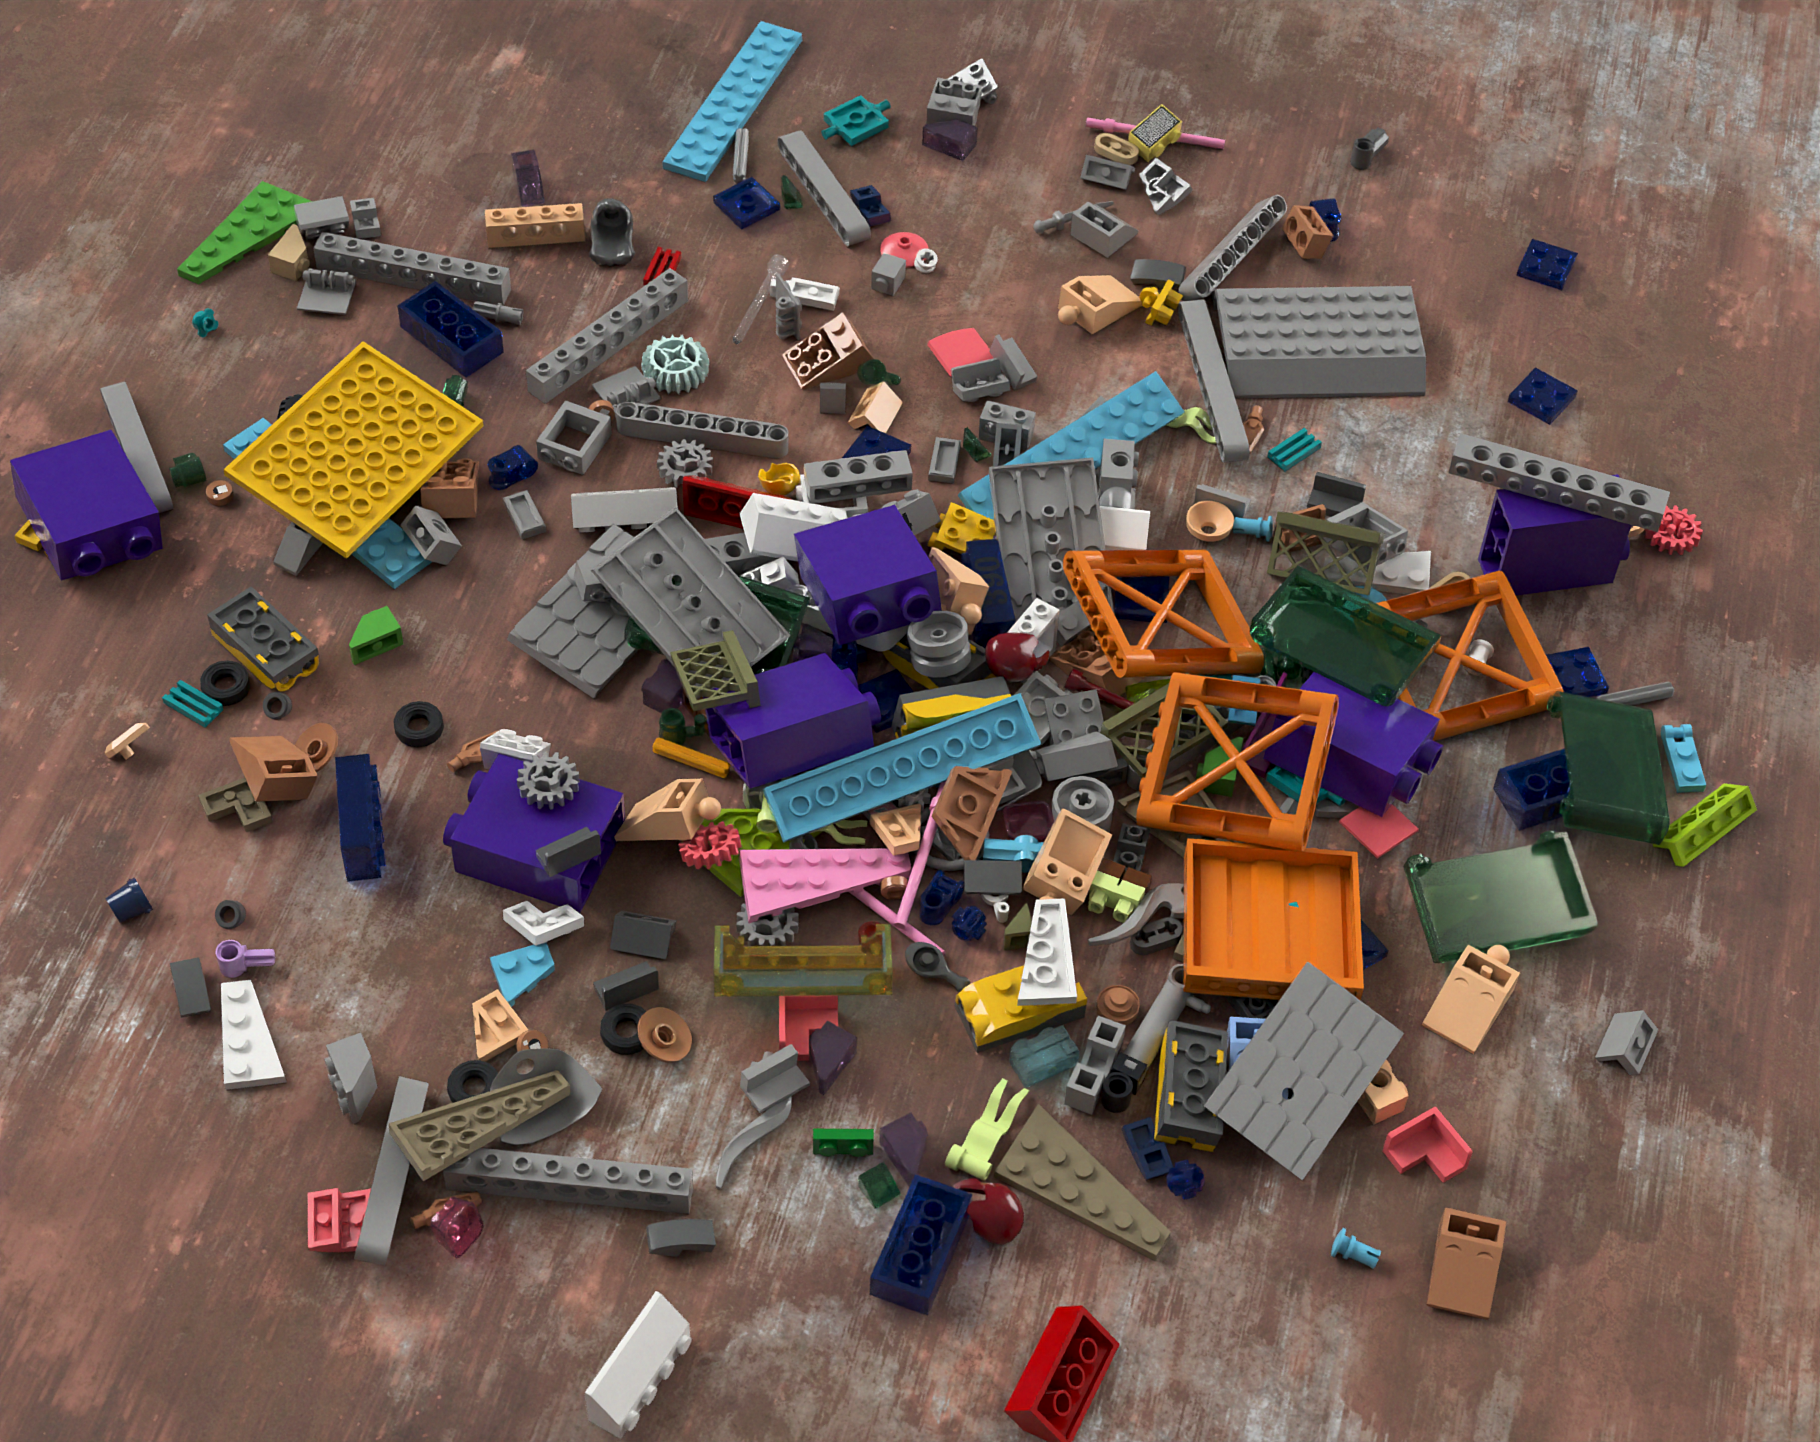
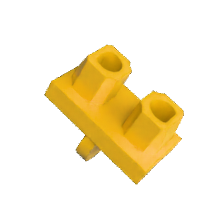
M1168 279L1160 294L1156 287L1144 288L1140 292L1139 298L1142 306L1145 308L1152 307L1145 323L1152 326L1154 320H1157L1167 326L1174 310H1176L1183 297L1182 294L1172 290L1175 282Z

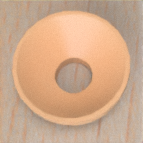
M1201 501L1190 507L1187 512L1186 523L1189 532L1202 541L1214 542L1222 540L1230 534L1233 528L1234 517L1230 509L1224 504L1216 501ZM1205 526L1213 527L1216 532L1212 534L1204 533L1201 530V528Z

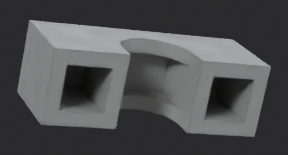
M1101 1016L1097 1017L1088 1037L1081 1063L1077 1062L1067 1084L1064 1105L1091 1115L1093 1114L1102 1094L1104 1079L1111 1073V1067L1122 1048L1126 1025Z

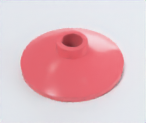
M899 232L883 240L880 252L881 256L883 253L905 259L906 268L915 267L914 262L919 250L928 249V245L922 237L916 234Z

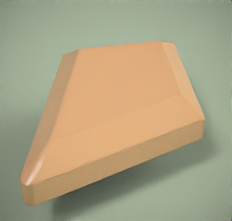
M137 723L106 747L105 755L111 758L120 752L125 760H127L134 754L128 744L149 729L148 724Z

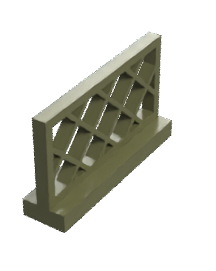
M1278 511L1276 517L1277 527L1267 573L1370 595L1379 550L1385 533ZM1283 528L1292 530L1298 538L1297 541L1288 547L1285 546L1281 539ZM1299 532H1303V533H1307V534L1304 535L1303 537H1301V535L1299 534ZM1311 535H1317L1323 546L1311 553L1304 540ZM1324 537L1331 538L1332 540L1327 543ZM1337 540L1343 541L1349 550L1339 558H1336L1329 547ZM1301 543L1308 556L1296 563L1288 550ZM1350 543H1354V544H1358V545L1355 546L1354 548H1352L1351 545H1350ZM1279 546H1281L1283 550L1278 553ZM1362 546L1372 547L1371 559L1362 564L1355 551ZM1326 548L1333 561L1321 568L1314 555ZM1285 553L1292 566L1285 571L1275 569L1277 558ZM1351 554L1359 567L1347 574L1339 561ZM1308 559H1311L1318 570L1311 576H1305L1299 568V565ZM1336 564L1343 575L1336 582L1329 581L1324 573L1325 570ZM1368 564H1370V565H1369L1368 572H1367V570L1365 569V566H1367ZM1295 568L1298 574L1291 573L1290 571ZM1359 570H1362L1366 577L1364 589L1355 587L1349 578ZM1320 574L1323 579H1318L1314 577ZM1346 580L1348 585L1341 584V582Z
M733 630L722 632L724 641L670 652L671 660L693 711L745 700L750 708L761 706L758 681ZM700 661H704V662H707V663H706V664H700L699 662H700ZM717 664H718V665H723L722 668L715 667V666H716ZM690 670L697 671L695 674L688 673ZM706 674H711V675H713V676H712V677H706L705 675H706ZM723 677L729 678L728 681L721 680V679H722ZM696 683L703 684L701 687L693 686ZM712 687H716V688H719V689L716 691V690H712L711 688H712ZM702 696H703V697H708V698H706V699L698 700V699L701 698Z
M1169 684L1102 723L1100 733L1111 739L1113 748L1137 772L1141 779L1146 776L1147 768L1146 766L1142 767L1136 760V756H1147L1152 750L1138 748L1139 739L1152 741L1153 734L1140 732V726L1144 724L1159 726V707L1161 702H1165ZM1206 705L1221 728H1227L1228 722L1212 705ZM1182 708L1173 742L1174 750L1171 751L1169 762L1213 736L1207 726L1200 725L1201 718L1195 709ZM1181 714L1196 715L1197 723L1181 722ZM1179 730L1196 731L1195 737L1192 739L1179 738ZM1124 736L1136 738L1135 746L1123 745L1119 739Z

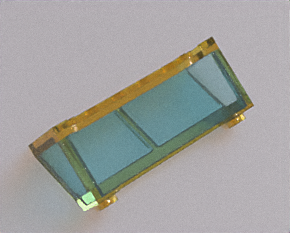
M876 924V931L871 937L867 938V935H861V945L744 946V936H738V939L730 934L729 926H715L714 997L892 995L891 924Z

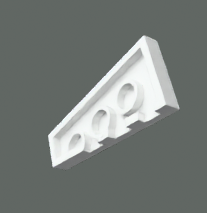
M1431 551L1405 552L1377 565L1371 588L1382 592L1407 595L1428 590ZM1348 556L1339 561L1347 574L1359 567L1357 562ZM1331 557L1325 558L1324 567L1333 561ZM1336 564L1324 571L1329 581L1336 582L1343 577ZM1362 570L1349 577L1354 586H1365L1366 577ZM1346 580L1341 582V584L1348 585Z
M1065 899L1036 900L1017 1006L1076 1003L1077 993Z
M251 980L221 983L225 1089L286 1083L285 1075Z

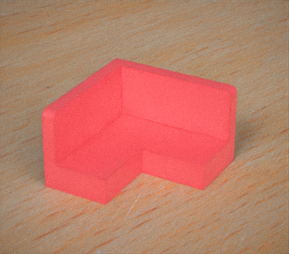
M837 991L779 992V1050L792 1044L798 1052L797 1061H809V1035H838Z
M1436 1106L1389 1132L1382 1151L1400 1174L1425 1160L1443 1183L1465 1171L1473 1153L1472 1149Z

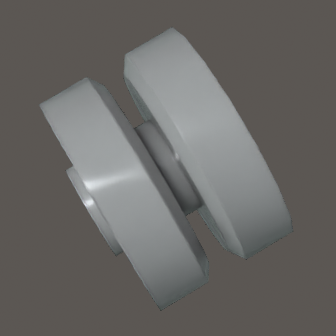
M933 611L924 621L911 622L908 626L907 634L911 647V662L914 669L920 674L929 677H947L962 671L970 663L971 649L968 641V626L965 619L959 614L950 611Z
M1078 776L1071 777L1059 784L1054 791L1052 800L1051 828L1061 809L1064 808L1097 827L1110 832L1114 799L1112 792L1103 782L1092 777Z

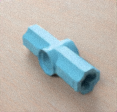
M1021 835L1014 840L985 838L983 860L1022 861V872L1027 873L1030 871L1044 842H1038L1037 838L1030 835Z

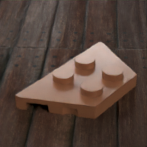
M955 766L951 769L931 817L964 860H976L1012 774L1011 770L993 771L988 768L978 767L977 769H971L963 766Z

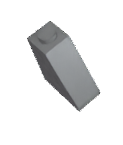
M1098 731L1035 750L1037 759H1034L1040 775L1048 781L1118 766L1111 739Z

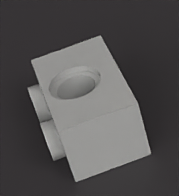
M415 506L401 524V527L425 560L448 565L462 547L436 511Z

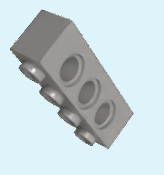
M906 450L804 464V484L809 503L811 504L912 490L913 473Z

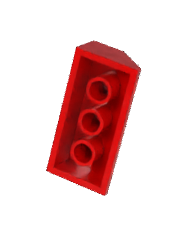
M694 475L684 476L682 480L684 515L742 529L740 513L753 493L792 500V498L782 495H775L757 489L745 488Z
M1083 1305L1056 1307L1004 1412L1023 1431L1047 1442H1072L1120 1345L1119 1342Z

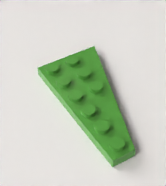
M262 181L177 268L178 276L196 284L204 282L223 271V266L231 261L237 263L244 258L243 255L251 250L256 252L285 234V230L289 229L292 224L297 225L294 205L313 201Z

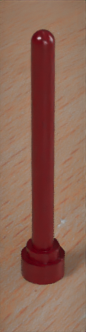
M1074 668L1071 670L1064 685L1065 689L1075 692V690L1081 692V690L1090 691L1097 689L1099 699L1123 710L1135 704L1087 681V677L1082 676L1083 673Z

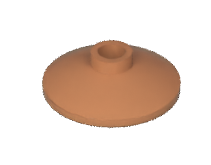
M317 723L300 735L295 746L309 756L315 771L318 772L334 756L338 745V735L331 725Z
M656 1007L649 1009L641 1016L638 1023V1037L644 1049L651 1056L660 1061L672 1063L683 1059L689 1053L692 1044L691 1032L686 1022L676 1012L667 1008Z

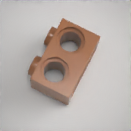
M1293 205L1282 227L1289 241L1292 242L1298 251V254L1305 259H1322L1333 238V234L1314 207Z

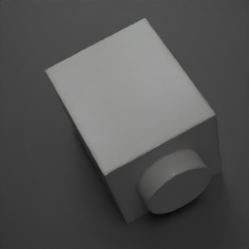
M883 253L872 270L871 289L894 296L905 279L906 260Z

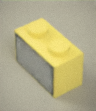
M1161 104L1129 132L1128 142L1136 145L1139 150L1138 154L1149 162L1153 157H1159L1168 144L1175 143L1179 139L1182 121Z

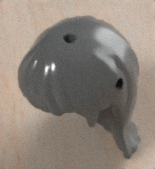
M604 198L597 203L592 213L590 225L592 248L589 252V257L596 264H601L602 266L626 265L631 262L635 255L631 242L633 235L632 213L619 200Z

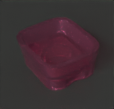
M1044 801L1010 804L1003 809L1008 840H1014L1021 835H1030L1037 838L1038 842H1044L1054 824L1051 808Z
M451 1197L444 1207L434 1215L430 1223L438 1243L455 1258L461 1257L472 1246L484 1228L483 1220L476 1205L473 1202L457 1197Z

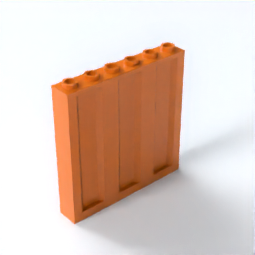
M1187 838L1184 853L1183 992L1280 1000L1308 961L1361 1001L1364 981L1358 852L1305 848L1304 851H1297L1252 843ZM1297 902L1299 907L1290 906L1289 903Z

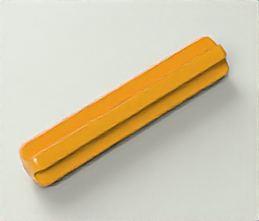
M658 737L653 743L654 753L721 778H726L730 771V764L728 762Z

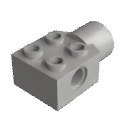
M1103 440L1098 492L1100 506L1135 510L1136 488H1132V486H1137L1138 471L1133 469V467H1138L1139 452H1134L1135 441Z

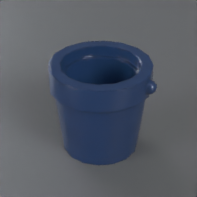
M135 878L129 879L125 885L105 898L119 923L143 913H150L153 910Z

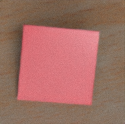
M1393 804L1383 817L1358 807L1339 820V823L1377 859L1419 830Z

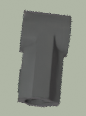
M1379 127L1372 129L1364 138H1358L1354 141L1350 164L1357 169H1367L1370 167L1372 159L1388 144L1389 137L1386 135L1385 130Z

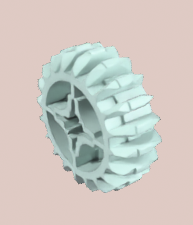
M672 334L671 338L662 336L661 341L654 340L652 345H647L646 352H643L641 366L644 377L653 378L659 392L665 389L668 394L671 391H676L679 395L682 390L689 393L690 387L697 389L699 383H704V379L708 376L709 358L700 342H694L692 337L685 339L683 335L675 338Z

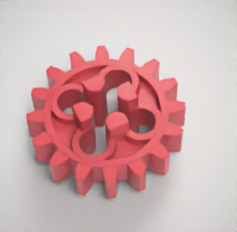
M1666 505L1658 532L1645 529L1644 531H1647L1645 538L1652 539L1651 546L1659 545L1660 552L1667 549L1669 555H1672L1673 551L1683 555L1684 549L1692 552L1693 546H1698L1703 532L1700 529L1701 521H1695V514L1688 515V509L1686 508L1679 511L1676 505L1673 509H1669Z
M710 822L707 827L701 824L692 839L680 842L679 851L682 861L686 862L688 867L695 864L696 869H700L703 865L710 869L713 864L722 866V861L724 860L730 862L732 860L731 855H738V848H742L738 829H734L733 824L725 826L724 822H720L718 825Z

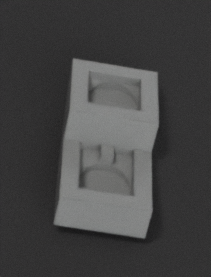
M374 198L350 201L356 238L363 239L381 236Z

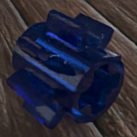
M967 906L965 909L959 907L952 915L954 919L951 923L953 925L952 930L963 941H971L973 938L979 940L987 931L984 928L987 925V922H985L986 916L975 906Z
M1188 1160L1175 1162V1167L1169 1169L1167 1185L1175 1196L1182 1195L1183 1199L1186 1200L1196 1197V1192L1203 1190L1205 1176L1202 1169L1196 1163L1189 1164Z

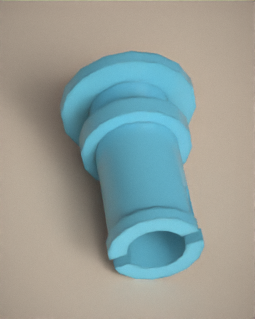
M1269 516L1268 520L1265 521L1261 517H1258V520L1235 517L1233 533L1256 535V538L1266 536V541L1269 542L1273 533V518Z
M1342 1228L1333 1242L1331 1256L1335 1257L1338 1252L1343 1254L1342 1258L1346 1260L1349 1257L1374 1269L1381 1250L1374 1249L1357 1241L1353 1235L1351 1237L1346 1236V1229Z

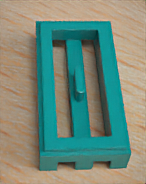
M1303 428L1269 450L1267 457L1286 472L1319 450L1322 442L1319 439L1315 441V436L1313 434L1308 435V430ZM1309 444V446L1298 452L1299 449ZM1289 456H1292L1291 458L1283 462L1284 459H1286Z
M182 680L177 682V688L172 687L169 690V695L165 694L162 697L164 704L204 728L223 711L221 703ZM178 698L184 701L185 703L189 704L191 708L199 710L202 713L206 714L207 717L202 716L201 714L197 713L196 711L192 710L191 708L185 706L184 704L180 703L175 699Z

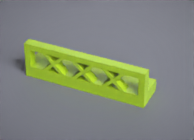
M1724 783L1651 839L1653 847L1669 849L1675 865L1684 867L1757 811L1749 786Z

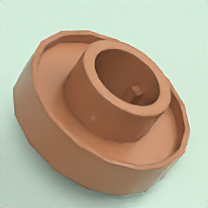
M1111 985L1099 993L1096 1008L1099 1016L1128 1025L1137 1018L1140 1002L1137 994L1129 987Z

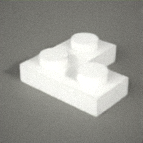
M528 901L503 910V920L535 946L584 927V917L568 904L546 913H542Z

